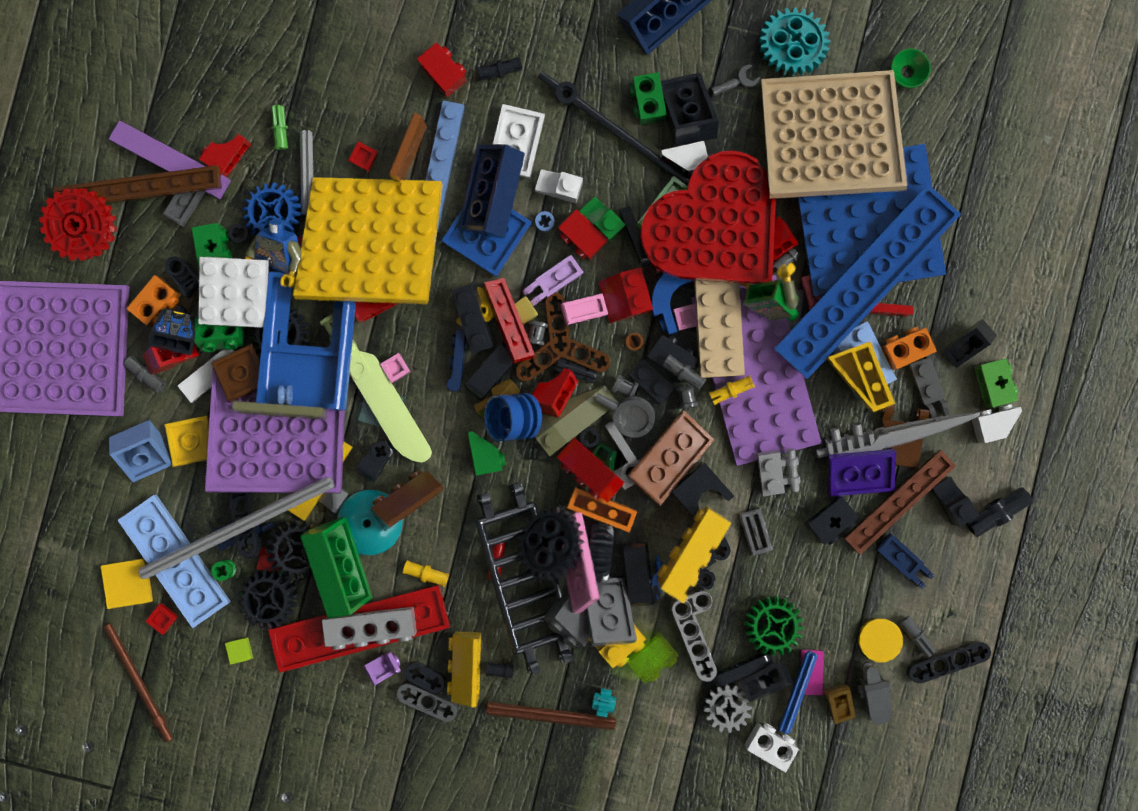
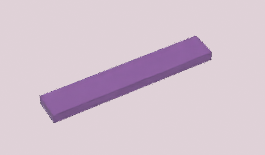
M120 120L109 137V140L168 172L206 167ZM221 175L222 189L207 190L205 192L221 199L231 180Z

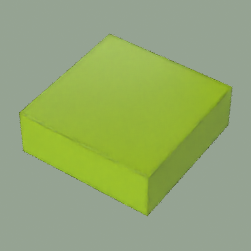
M248 637L225 643L230 665L253 659Z

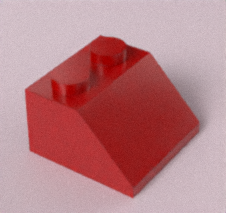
M641 267L616 274L598 282L601 294L603 293L610 324L652 312L653 307Z

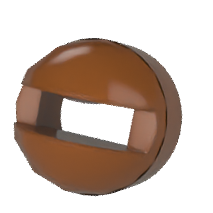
M631 333L626 338V345L631 350H638L644 344V339L639 333ZM633 336L636 337L639 346H636L634 340L632 339Z

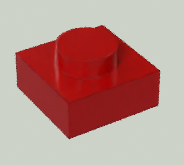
M358 141L348 161L369 172L379 153Z
M262 547L257 569H267L268 572L276 570L277 573L280 566L272 569L271 565L275 561H267V557L273 555V553H266V548ZM278 550L279 558L284 555V551Z
M160 603L145 622L164 635L179 616Z

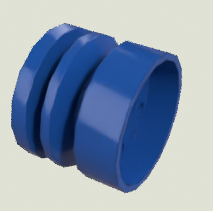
M529 393L492 396L485 406V427L490 437L497 442L533 438L538 434L542 423V412L539 402Z

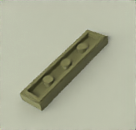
M233 401L232 408L237 413L322 420H325L327 417V411L324 408Z

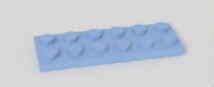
M153 495L118 520L148 564L190 544L157 495ZM198 554L156 574L192 628L231 602Z

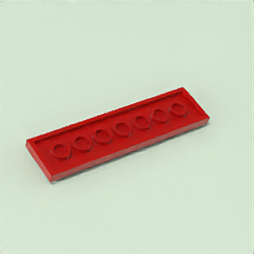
M440 585L366 603L352 613L414 606L417 633L415 636H411L412 638L450 628ZM327 614L268 630L279 673L398 642V638L389 639L390 642L385 644H376V641L367 642L368 645L354 647V644H346L345 648L333 650L332 646L325 647L322 620L327 617ZM387 622V627L390 631H397L398 626L396 622ZM367 623L365 625L366 632L374 634V625ZM344 626V634L348 637L353 636L352 628Z

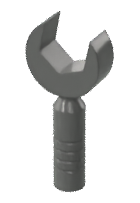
M746 65L739 71L738 79L733 78L711 88V92L715 96L737 87L738 84L743 88L750 89L757 85L760 77L754 81L747 79L746 72L753 65Z

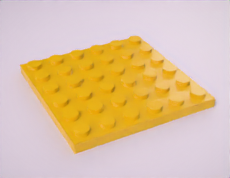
M313 177L301 246L302 257L298 264L293 294L295 299L428 304L443 188L442 182L401 180L398 182L386 179Z

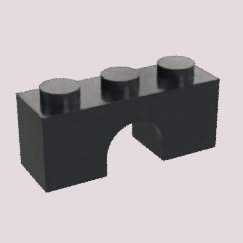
M476 282L453 288L451 293L471 353L493 347L495 341L490 325L485 321L482 312V301Z

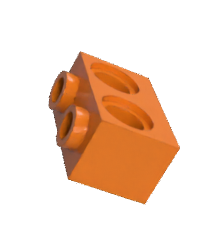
M154 275L127 307V310L145 325L153 327L162 309H173L178 304V298L181 296V293L164 279ZM165 289L167 292L166 297L161 300L159 294ZM151 306L152 314L147 317L145 311L147 307Z
M918 326L905 331L906 336L902 338L896 335L885 340L887 344L881 346V349L892 370L899 369L937 352L927 328L919 330ZM915 337H918L922 342L920 348L914 346L913 341ZM895 346L900 347L902 350L900 357L895 356L893 352Z

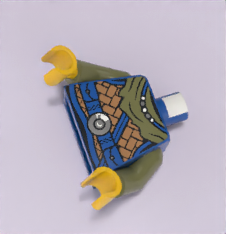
M272 219L269 221V227L257 233L245 253L247 256L245 259L269 260L268 269L286 274L281 277V285L294 288L302 251L298 245L296 234L283 230L282 220Z

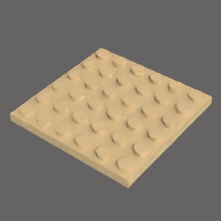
M894 70L761 79L770 198L904 191L907 189Z

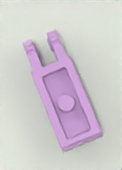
M570 255L536 278V281L522 292L524 295H527L540 286L543 293L530 301L532 306H535L546 297L556 293L581 276L583 271L572 255Z

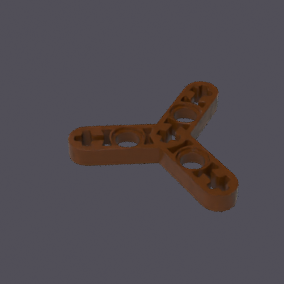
M553 293L547 297L546 311L550 341L537 350L532 358L540 370L536 372L534 368L530 371V377L526 375L522 377L520 375L522 373L521 368L523 366L529 368L532 365L529 362L532 359L525 360L517 366L516 374L521 381L529 382L562 357L600 373L608 370L611 362L607 354L570 339L568 325L565 324L564 316L561 314L550 316V312L554 313V306L549 305V302L553 301V297H557L558 301L565 303L564 297L559 293ZM558 304V311H559V312L562 311L560 304ZM560 318L564 321V327L561 330H555L552 327L554 319ZM566 332V336H562V342L567 343V347H564L563 351L559 352V349L554 347V345L558 344V338H553L552 334ZM576 349H585L587 357L584 360L576 359L574 355ZM591 352L595 353L593 358L600 359V357H604V362L607 363L606 367L597 368V363L591 361V365L586 364ZM540 353H547L550 360L546 365L538 363L537 357Z

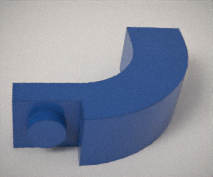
M663 273L652 293L651 303L653 310L651 313L652 318L661 315L662 319H659L662 332L666 331L667 335H671L677 332L670 308L671 296L676 289L694 283V280L675 278Z

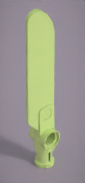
M333 314L320 322L321 326H324L329 333L330 341ZM353 340L350 375L390 442L397 451L410 460L421 463L427 461L432 454L431 448L381 367L378 359L373 354L359 351L356 342Z

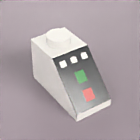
M704 141L661 150L660 153L661 158L686 176L692 175L695 168L708 157Z

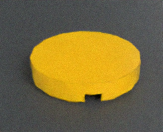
M874 618L867 621L861 627L858 644L862 653L867 658L875 662H887L893 660L900 653L903 646V636L899 627L894 622L884 618Z

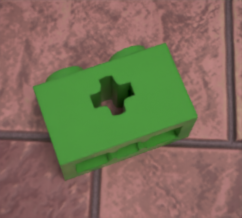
M1006 358L974 366L985 408H993L1018 401V388L1013 383L1011 376L1013 373L1012 366L1007 362ZM1000 380L1001 384L996 386L995 382Z

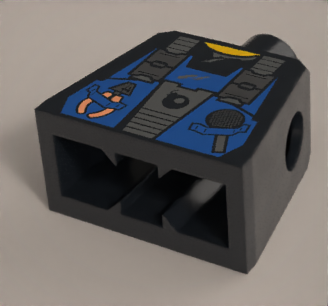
M180 305L175 306L173 310L162 309L151 329L149 346L192 355L195 341V316L186 313V308Z

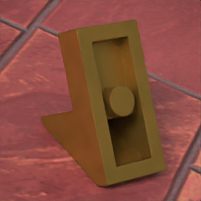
M840 684L823 690L835 724L856 717L849 686Z

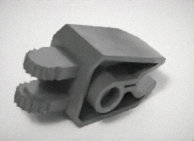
M866 660L861 665L863 678L858 679L859 686H857L859 698L862 699L864 709L875 725L888 723L892 713L889 693H891L890 683L879 674L878 668L874 666L872 661Z

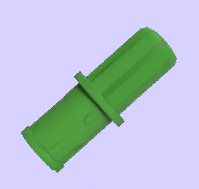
M273 105L271 106L272 126L270 129L273 130L274 149L285 150L288 149L286 135L288 126L285 125L284 107Z

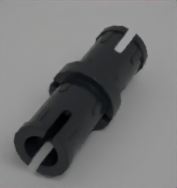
M520 57L504 61L497 60L496 63L478 67L481 81L498 76L502 78L506 74L523 70Z

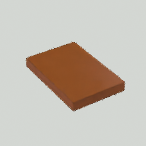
M413 114L389 172L395 181L405 180L427 128L422 115Z

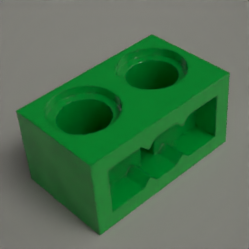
M659 72L633 77L632 84L629 85L631 98L635 97L636 105L633 106L634 118L639 119L640 125L665 121L667 114ZM641 85H648L651 90L644 93L639 87ZM645 106H652L655 112L647 114L643 108Z
M195 318L194 342L200 351L214 352L221 349L235 350L245 347V326L199 324V318Z

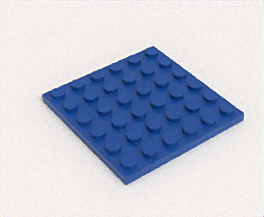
M925 144L903 147L907 189L904 191L797 197L813 297L824 295L927 184L932 187ZM941 238L926 251L898 283L946 275Z

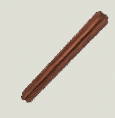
M488 702L486 714L493 716L609 730L616 728V718L611 716L606 718L594 714Z

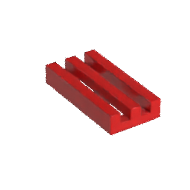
M878 303L869 314L908 317L913 315L914 307L910 305Z

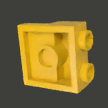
M635 624L637 638L635 643L595 646L612 668L615 666L622 667L629 660L627 656L631 652L638 653L644 648L646 638Z

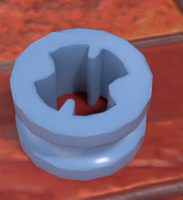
M546 211L540 212L535 219L537 228L544 232L551 230L555 223L553 215ZM542 216H546V219L550 217L551 221L548 222V227L544 228V225H539Z
M279 385V405H283V403L292 405V385H288L286 388L283 385Z

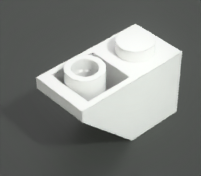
M1012 404L1000 406L997 412L992 413L991 409L980 411V415L972 419L977 442L988 443L1007 438L1022 412L1021 407H1013Z

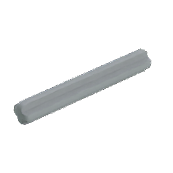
M309 130L300 131L301 213L303 216H307L313 181V134Z

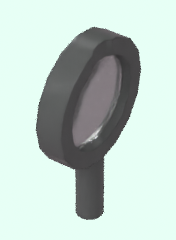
M598 393L594 400L614 411V424L619 432L625 436L632 438L644 436L654 425L655 411L652 405L643 398L628 397L616 403Z

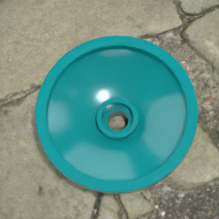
M378 490L359 491L351 495L339 510L337 519L347 517L359 554L376 555L385 552L396 543L401 534L403 519L387 531H384L370 511L374 506L372 504L374 500L382 495L385 498L389 496L384 492ZM366 519L371 521L370 527L364 526Z

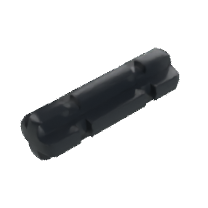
M560 359L556 363V372L561 373L565 368L572 370L577 379L583 380L584 378L589 383L596 381L597 371L591 369L587 371L585 367L573 363L566 364L567 361Z

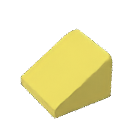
M526 296L515 303L523 325L538 316V313Z

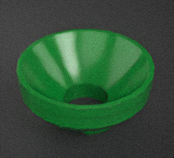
M908 48L900 51L893 58L890 70H894L895 83L905 89H914L921 86L928 79L931 65L928 57L922 51ZM903 67L912 69L913 75L911 78L902 76L901 69Z

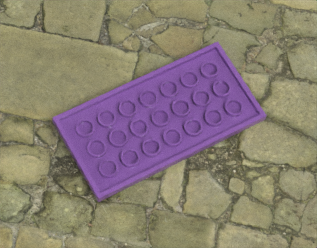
M776 275L773 276L772 281L777 280ZM741 285L739 287L745 375L712 377L715 390L726 386L727 382L731 381L733 383L748 375L751 376L755 388L738 394V397H731L719 403L736 466L757 461V453L779 450L780 454H783L789 448L798 450L821 444L804 377L774 350L791 331L788 319L769 320L743 305L746 298V287ZM695 297L691 298L692 304H695Z

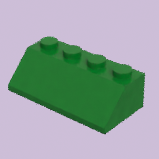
M341 517L319 525L301 535L328 619L350 616L373 598L347 517Z

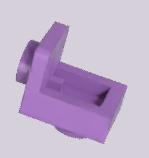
M391 652L384 653L363 666L373 686L401 671L399 659L395 654L392 655Z

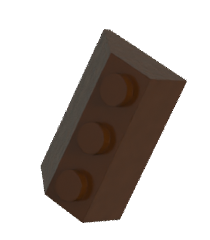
M418 470L408 477L410 481L404 486L402 483H399L390 490L392 494L385 498L382 495L372 502L374 506L370 511L384 531H387L444 490L443 486L427 470L422 473Z

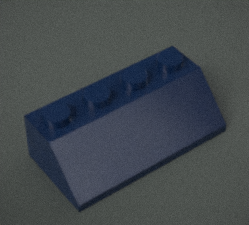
M633 0L616 15L627 34L646 55H649L711 0Z
M507 144L477 145L457 229L487 237L505 238L523 166L524 152Z

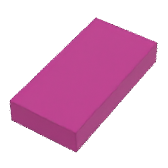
M801 649L800 666L807 651H812L818 655L804 695H823L824 651Z

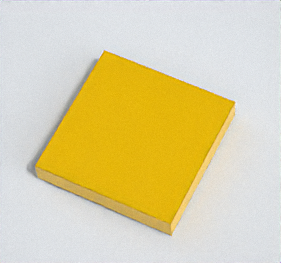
M209 416L164 424L173 467L207 460Z
M144 558L101 566L107 609L153 601L150 578L142 579L138 573L141 567L148 565Z

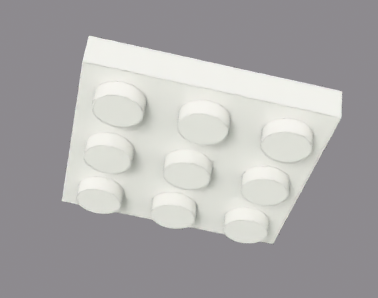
M200 257L199 324L264 327L269 260Z

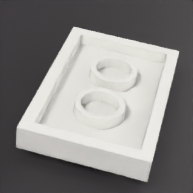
M502 104L493 144H507L524 152L525 156L520 177L530 179L545 114Z

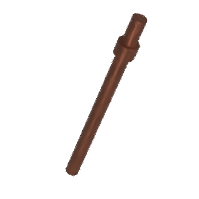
M112 623L104 626L106 634L153 719L151 720L153 726L158 728L165 743L172 740L173 736L166 725L167 720L164 714H160Z

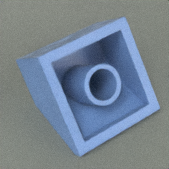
M150 420L109 437L110 456L132 482L172 466L171 457L163 438Z

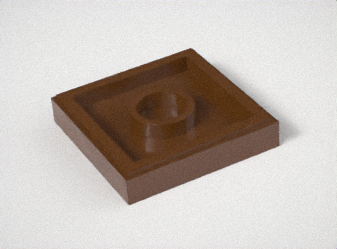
M252 344L211 362L229 403L257 391L260 359Z

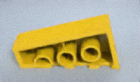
M708 506L698 510L694 517L695 523L691 528L688 527L681 537L683 541L679 547L675 546L669 555L671 559L667 565L663 564L657 573V576H659L657 580L661 589L682 603H685L688 598L685 595L688 587H694L698 581V570L706 567L712 555L710 553L711 548L713 550L717 549L731 525L728 519Z

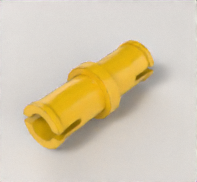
M748 375L733 383L731 381L727 382L726 386L709 392L711 399H713L714 405L731 397H738V394L755 388L751 376Z
M408 560L403 569V574L419 578L424 583L429 581L445 587L449 577L448 573L431 569L429 565L422 566Z

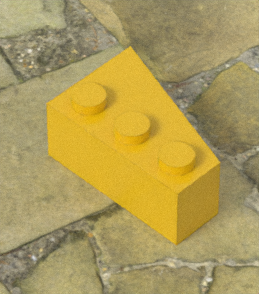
M871 341L826 358L870 412H875L895 404Z

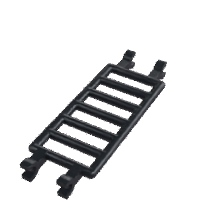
M520 482L509 485L516 507L493 513L489 492L476 495L483 517L476 519L475 524L512 652L515 655L523 653L527 672L534 675L541 671L533 649L556 642L560 662L564 661V663L573 661L568 645L563 641L564 638L556 632L519 645L516 632L546 622L543 618L547 612L513 623L510 610L552 596L555 597V601L557 598L563 597L559 580L554 578L553 581H550L551 588L509 602L506 600L504 589L536 579L537 577L531 576V572H526L501 581L497 568L520 561L524 557L518 556L519 552L495 559L491 547L517 539L519 535H524L525 532L519 528L488 538L485 525L526 512H530L532 521L533 513L539 515L535 502L526 503L523 486Z

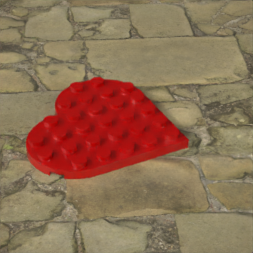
M722 151L707 157L695 168L688 182L687 190H677L661 196L646 212L640 234L641 244L648 260L658 270L675 278L759 284L772 281L776 198H770L768 172L759 164L756 158L738 151Z

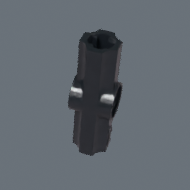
M1024 487L1017 488L1007 496L988 503L984 507L985 509L978 513L979 516L966 523V526L975 537H979L995 526H1001L1014 518L1013 515L1033 504L1032 497Z

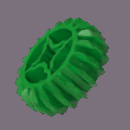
M766 596L765 604L761 600H757L759 607L756 608L753 605L750 607L754 613H746V616L751 621L744 622L745 626L751 627L745 630L746 635H752L748 641L750 643L756 642L754 648L756 650L761 648L763 654H766L769 650L770 655L774 656L777 649L778 653L783 655V648L791 652L792 650L789 645L792 643L794 646H798L794 639L796 637L802 639L803 637L800 633H797L798 630H804V626L798 625V623L804 621L803 617H796L800 610L798 608L793 609L795 604L793 602L787 604V599L784 597L779 602L778 596H774L771 602L770 598ZM775 608L782 609L787 614L774 617L769 610ZM763 614L765 623L760 628V631H757L758 620ZM770 619L779 623L777 625L779 634L772 628H769L771 627L770 623H772ZM790 620V621H791L790 631H789L788 635L785 636V635H784V632H783V629H784V627L788 624V621ZM776 635L779 642L770 643L761 638Z

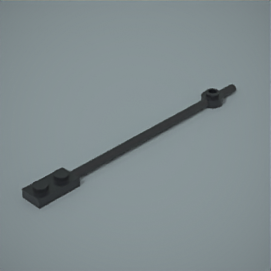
M544 71L539 74L538 79L556 91V99L560 104H574L669 175L675 176L688 186L689 177L577 96V88L573 83H559ZM564 92H569L570 97L565 98L562 94Z

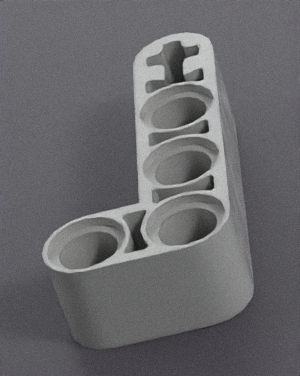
M696 589L685 594L688 596L685 601L687 606L685 612L677 613L675 611L676 605L682 603L676 598L671 602L670 608L698 677L703 681H711L715 678L717 670L695 615L711 607L712 597L706 590ZM701 594L706 595V603L697 605V596ZM688 623L695 625L694 631L690 634L685 633L683 630L684 626ZM695 644L703 645V650L699 654L692 653V647ZM704 659L705 664L709 668V673L705 674L703 672L700 660Z

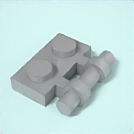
M794 448L786 450V457H781L779 450L757 453L761 494L763 497L785 493L784 485L790 484L791 492L799 491V483L801 482L800 475L797 473L799 462ZM783 466H788L789 475H783Z

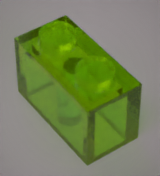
M659 632L645 644L642 650L629 657L627 662L644 684H646L648 681L650 683L655 681L661 675L659 672L662 669L673 666L677 662L676 658L679 655L663 634Z

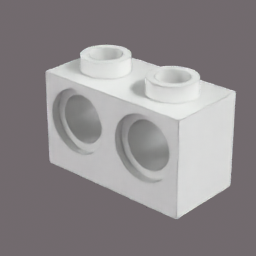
M757 722L744 744L746 749L786 772L799 750L794 744L795 740L786 734L781 736L775 733L776 729L768 723L762 725ZM762 735H767V742L759 744L758 738ZM781 746H786V753L783 755H778V748Z

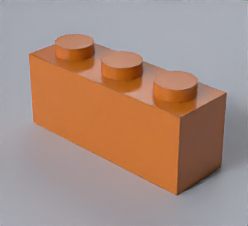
M575 486L567 506L568 509L630 532L637 514V510L613 500H609L608 503L602 498L596 500L587 490Z

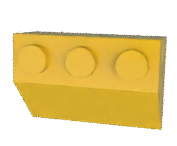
M455 632L453 638H449V651H453L452 660L448 662V673H452V682H448L447 694L451 695V702L476 707L480 691L481 632Z

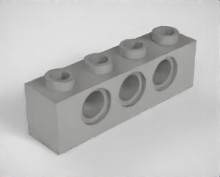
M414 606L355 613L350 616L329 619L326 617L322 620L325 647L332 646L333 650L343 649L346 647V644H354V647L368 645L367 642L376 641V644H385L390 642L389 639L398 638L400 642L412 640L411 636H415L417 633ZM387 622H396L398 626L397 631H390L387 627ZM367 623L374 625V634L366 632L365 625ZM344 626L352 628L353 636L348 637L344 634Z

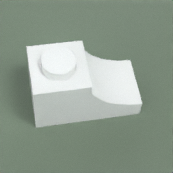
M541 169L535 192L576 204L583 184V178L565 172L556 173Z

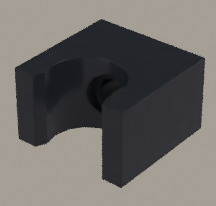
M704 462L680 481L671 492L693 518L699 510V497L707 490L717 491L721 498L727 501L734 497L731 491Z

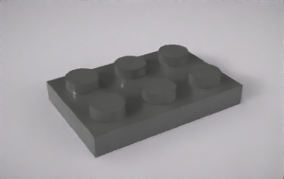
M625 577L609 578L606 583H596L599 599L585 609L591 645L603 646L635 643L637 638Z

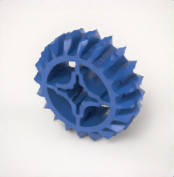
M264 183L263 190L256 186V194L249 192L252 199H244V202L249 206L243 207L242 211L248 213L243 216V220L249 221L246 227L252 229L251 233L253 235H257L258 232L266 229V225H269V221L272 219L282 220L283 230L296 232L292 226L294 224L300 225L296 218L302 217V213L297 211L301 209V204L296 203L299 198L292 196L293 191L291 189L286 190V186L283 184L278 188L276 183H272L270 188L267 183ZM271 196L280 197L278 200L275 199L270 203L264 201V199ZM287 203L288 216L285 219L282 213L285 208L284 205ZM258 206L262 208V214L259 217V221L257 220ZM266 206L270 209H273L276 212L275 214L279 216V218L275 217L274 215L272 216L269 210L266 208Z

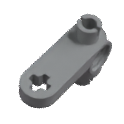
M611 421L605 427L627 463L615 470V474L625 482L622 487L626 490L635 484L631 479L627 478L626 470L631 466L634 467L639 461H637L619 430Z

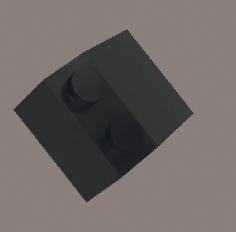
M701 73L661 81L667 114L666 118L675 147L717 138L719 120Z

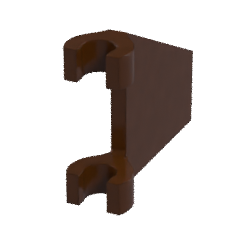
M894 405L881 409V420L884 428L908 423L891 420L894 413ZM916 409V421L928 419L929 410ZM923 438L891 447V449L896 451V465L918 468Z

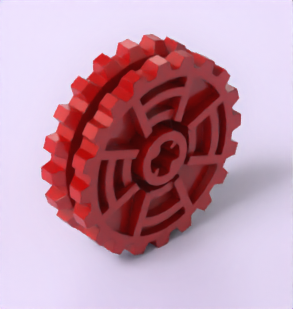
M86 188L63 189V192H55L53 194L54 199L48 198L46 200L47 207H42L41 209L44 216L39 217V222L43 223L40 231L45 233L44 241L52 245L50 249L53 252L59 251V256L62 258L69 256V260L80 259L81 261L91 259L94 256H100L103 254L102 250L110 248L108 243L115 240L112 234L114 231H117V227L113 225L116 216L111 215L110 212L113 209L111 205L106 206V199L104 197L98 198L97 192H88Z

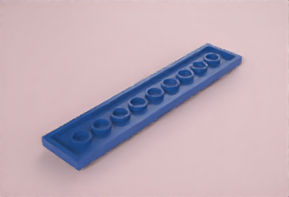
M927 184L781 340L774 350L804 378L808 379L955 222L961 213Z

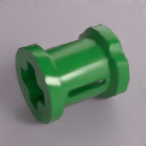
M229 559L219 561L212 566L211 574L215 580H227L236 574V564ZM226 566V574H222L223 569L221 567Z

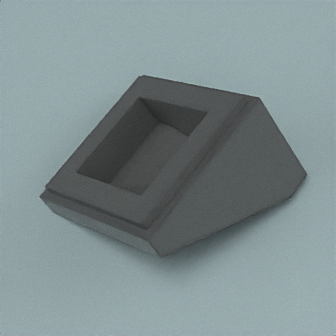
M342 490V493H323L319 502L332 512L337 513L349 494Z

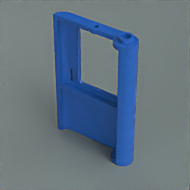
M269 272L256 403L279 405V385H283L285 388L288 385H292L293 399L291 406L346 411L356 301H335L331 344L328 348L289 345L287 343L292 287L281 285L280 280L283 275H286L285 273Z

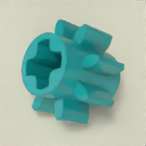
M601 688L600 693H594L592 709L597 710L596 716L607 718L608 712L614 713L616 697L611 696L612 690Z

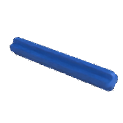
M807 651L804 655L778 728L780 732L789 734L792 730L818 655L812 651Z

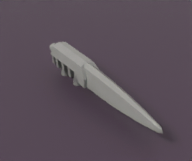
M980 412L923 419L886 428L881 427L874 431L869 428L865 429L866 432H862L861 423L857 422L852 424L854 434L849 435L847 433L844 434V437L840 436L839 428L835 427L830 429L832 440L829 438L825 439L826 448L816 450L817 457L822 458L829 454L875 451L902 445L977 418Z

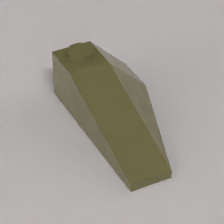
M606 386L569 398L559 418L542 413L541 428L534 437L549 456L610 410L594 401L598 393L618 403Z

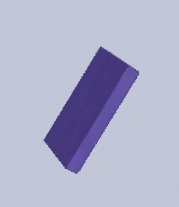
M894 449L829 454V497L895 491L896 451Z

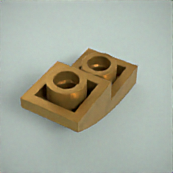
M511 379L500 382L497 386L491 388L493 396L520 393V389ZM491 397L485 398L474 405L476 412L483 419L485 406Z

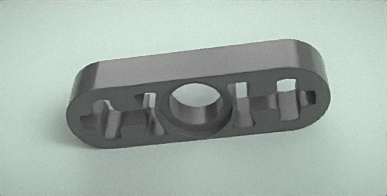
M405 682L397 691V698L401 703L440 720L448 722L457 715L458 706L456 703L451 702V699L437 693H430L414 683ZM410 688V693L413 695H417L418 692H421L417 700V703L413 702L416 697L409 696L408 698H405V693L402 692V690ZM424 696L432 697L434 701L433 706L429 708L424 707L421 702ZM438 700L441 701L439 706L443 708H446L447 705H450L453 714L449 713L448 716L444 715V710L441 708H438L437 712L434 711V709L437 706Z

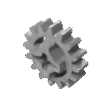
M726 684L723 689L716 687V692L710 690L709 693L712 697L705 698V702L709 705L704 706V711L709 712L706 715L707 720L713 719L711 721L712 727L718 725L720 732L725 727L728 733H731L732 727L739 731V724L747 725L744 719L745 717L751 718L747 710H751L752 705L747 704L749 702L747 696L743 697L745 694L743 689L737 691L736 684L732 688H729V685ZM732 694L737 696L741 702L734 701ZM720 696H722V698L718 702H715ZM729 701L731 708H729V712L727 715L724 708L727 707ZM715 714L722 715L724 721L719 720Z

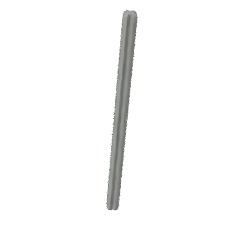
M325 477L141 567L138 573L142 579H148L334 488L333 480L331 477Z

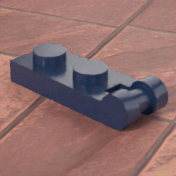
M458 329L456 330V335H452L451 347H454L455 350L454 356H450L449 369L453 370L452 378L447 381L448 389L454 392L459 391L462 387L466 349L465 332Z

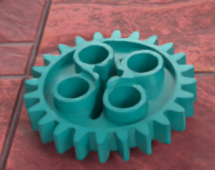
M794 7L792 13H790L788 8H785L784 14L778 10L776 16L771 15L768 22L765 21L764 29H761V37L758 44H761L759 51L765 52L763 60L770 59L768 66L770 67L775 64V72L783 69V75L791 71L792 77L795 76L796 71L803 76L805 69L808 73H812L813 67L818 69L821 64L820 62L823 63L826 58L825 55L829 51L828 46L830 44V40L827 39L829 32H823L826 24L819 25L820 17L814 20L812 18L813 12L807 16L805 15V9L798 13L796 7ZM776 39L781 40L783 43H778ZM790 54H794L798 58H793Z

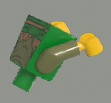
M790 263L786 268L785 264L779 267L777 274L780 278L784 279V282L779 279L754 285L739 283L741 286L746 287V298L743 305L769 320L786 318L789 321H794L799 314L798 310H796L799 299L795 292L794 282L790 279V275L795 271V266Z

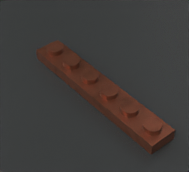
M938 450L844 537L845 541L857 554L861 555L951 472L956 465L942 450Z

